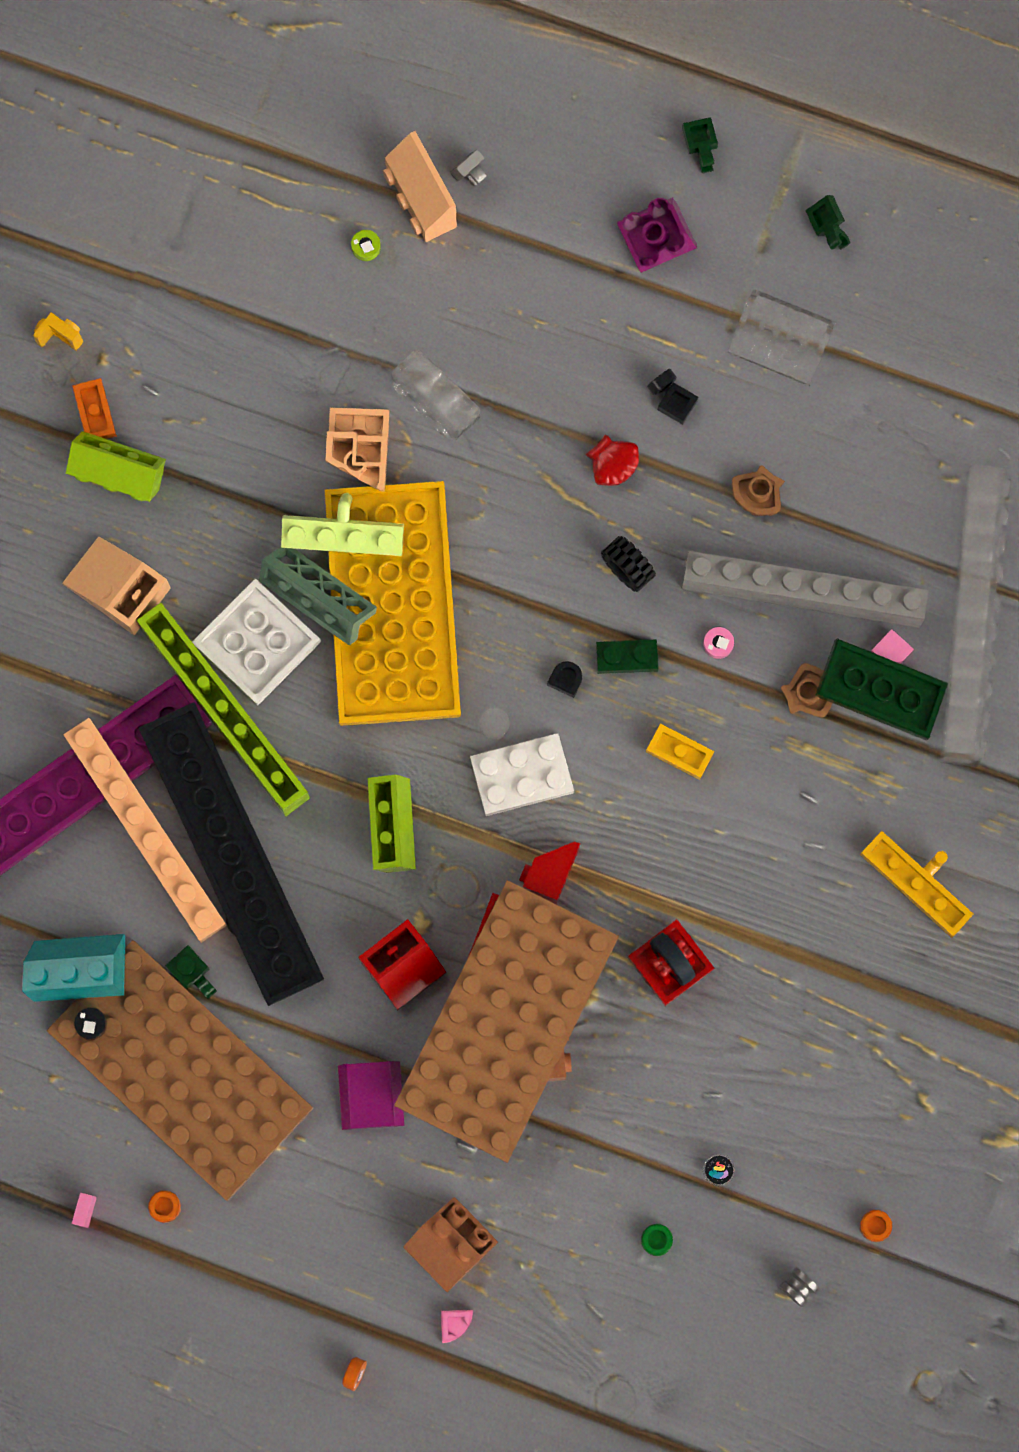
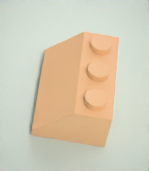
M413 131L385 157L386 169L383 170V174L389 186L395 185L399 192L396 197L402 210L408 209L412 216L409 221L415 234H421L425 242H428L457 227L456 204L416 131Z

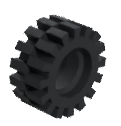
M618 536L601 551L603 560L607 562L606 565L612 569L613 574L617 575L619 580L624 582L634 592L641 590L656 576L652 565L648 563V559L641 554L642 552L639 549L635 548L632 542L629 543L625 537Z

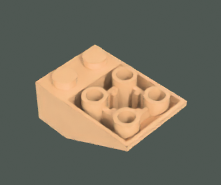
M99 536L62 583L133 635L140 629L137 620L157 606L171 589L165 577L144 562Z

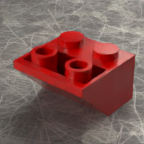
M408 919L358 957L361 964L397 1011L447 973L428 944Z

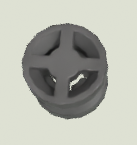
M795 1267L791 1272L792 1277L788 1281H783L779 1287L795 1303L803 1308L807 1303V1297L810 1294L816 1293L820 1288L805 1273Z

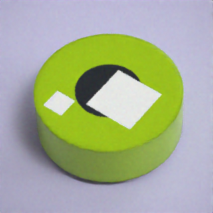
M371 230L357 232L351 240L354 256L362 261L375 259L381 250L378 235Z

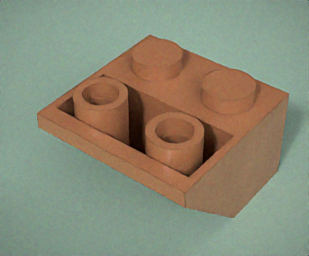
M453 1197L419 1228L403 1248L446 1292H449L498 1241Z

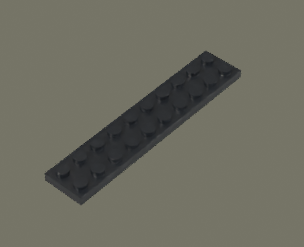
M195 702L139 727L140 733L268 1007L324 981V977Z

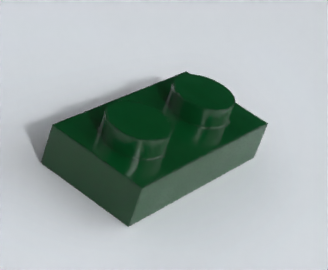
M657 639L596 642L597 674L658 672Z

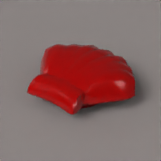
M604 435L600 442L586 453V456L592 459L594 480L597 485H620L634 474L639 464L638 446L635 443L612 441L607 435Z

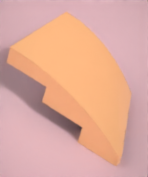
M330 408L329 431H327L326 462L371 487L385 492L390 411L384 409Z

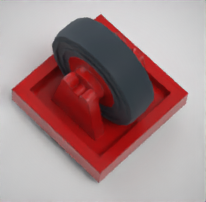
M677 919L627 957L665 1007L715 969Z

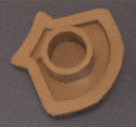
M761 465L757 472L741 474L732 478L733 496L736 503L745 511L750 512V514L755 516H772L781 509L779 488L785 481L776 477Z
M803 663L790 684L781 686V690L788 702L790 714L803 711L816 717H826L833 703L815 696L824 670Z

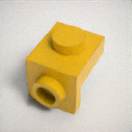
M52 312L46 319L42 318L34 329V339L41 347H44L52 335L75 351L83 343L79 333L80 328L71 320L66 318L63 321Z

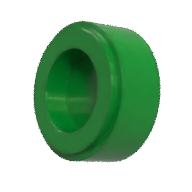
M653 1224L643 1231L641 1244L648 1254L662 1256L671 1249L673 1236L666 1226Z

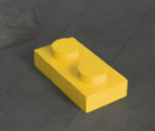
M661 723L646 749V753L699 780L715 752Z

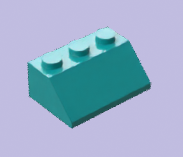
M124 934L34 941L23 961L22 992L34 1002L124 995L126 936Z

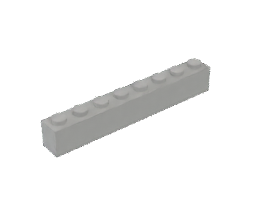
M688 551L682 589L917 628H920L925 620L929 590L694 551Z

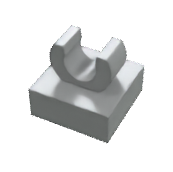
M477 149L469 154L450 173L457 181L466 176L475 186L487 176L477 166L485 158Z

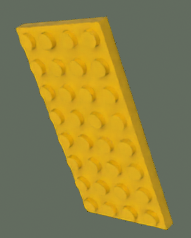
M444 481L385 485V492L371 486L325 489L326 518L337 519L338 503L341 495L349 493L353 498L350 506L349 520L404 524L402 556L328 551L330 574L377 607L376 614L360 625L358 638L351 645L346 644L334 635L340 726L461 717ZM331 590V596L341 597L340 593ZM347 606V609L356 615L363 611L358 606Z

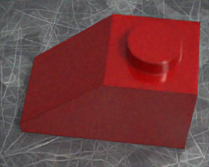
M571 842L535 857L531 866L525 864L519 881L524 883L522 888L557 905L580 849V843Z

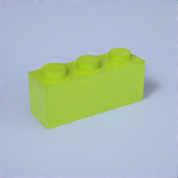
M81 431L71 442L65 474L74 476L81 482H92L101 485L108 491H119L131 495L133 499L138 501L150 502L160 489L166 459Z
M396 774L367 778L373 870L386 873L416 870L410 778Z

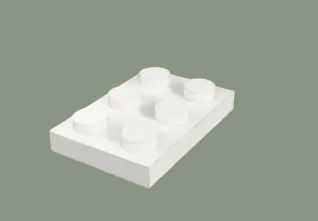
M558 733L470 756L485 816L574 793Z

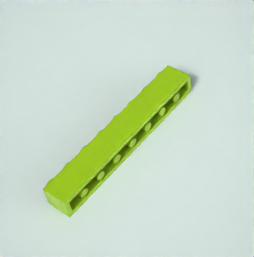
M159 603L140 617L137 622L141 630L285 817L310 799L308 791L164 605Z

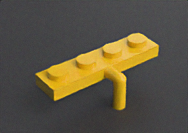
M883 831L861 852L860 855L951 938L974 915L932 877L947 861L948 856L946 852H937L923 868Z

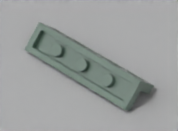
M280 547L262 559L259 581L348 645L357 640L360 625L376 614L377 607L294 548ZM286 555L295 564H284L279 560ZM301 574H313L318 580H306ZM324 590H335L340 593L341 597L329 596ZM347 606H358L363 611L356 615L347 609Z

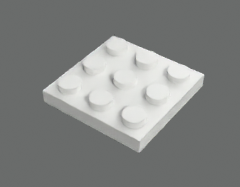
M254 579L192 641L195 647L257 706L321 642L317 635L257 579Z

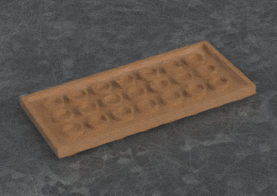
M507 880L394 1106L508 1163L619 936Z
M134 940L125 947L124 995L76 999L47 1030L54 1039L226 1201L231 1199L314 1109ZM96 1008L105 1015L107 1028L100 1038L87 1040L77 1033L74 1022L81 1010Z

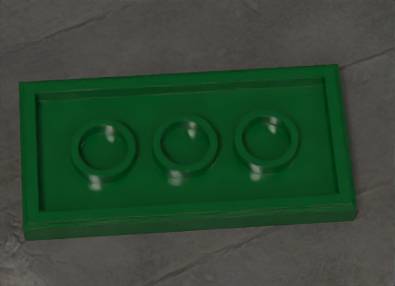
M837 638L834 640L815 696L923 740H928L948 683Z

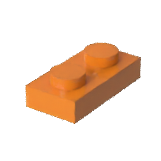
M99 378L72 385L84 432L105 439L116 437L102 379Z

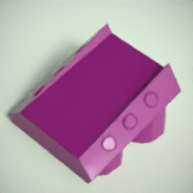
M673 197L668 200L656 198L649 203L647 209L638 213L631 212L617 222L641 273L697 248V243L686 224L680 207Z
M400 1061L338 1065L342 1130L404 1126V1111L394 1106L402 1091Z

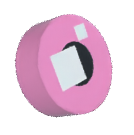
M723 627L712 628L705 635L703 642L704 650L710 657L715 659L727 657L734 647L732 633Z

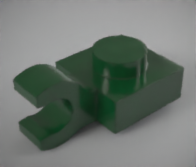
M711 117L683 123L682 130L689 154L698 153L702 173L714 171V158L711 150L717 149L718 141Z
M826 195L805 210L816 235H825L831 250L836 247L842 250L850 244L847 234L839 227L845 220L833 195Z
M189 945L165 965L186 990L194 984L207 999L217 992L212 984L203 976L210 970L209 967Z

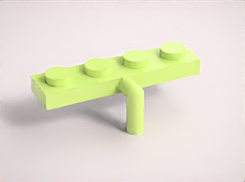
M344 493L341 495L338 503L337 519L283 515L281 548L402 556L404 524L349 520L350 506L353 498L351 494Z

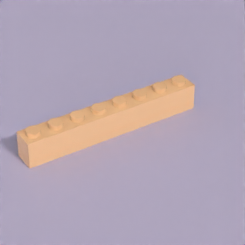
M86 719L63 734L198 940L202 943L226 927V923L91 719Z

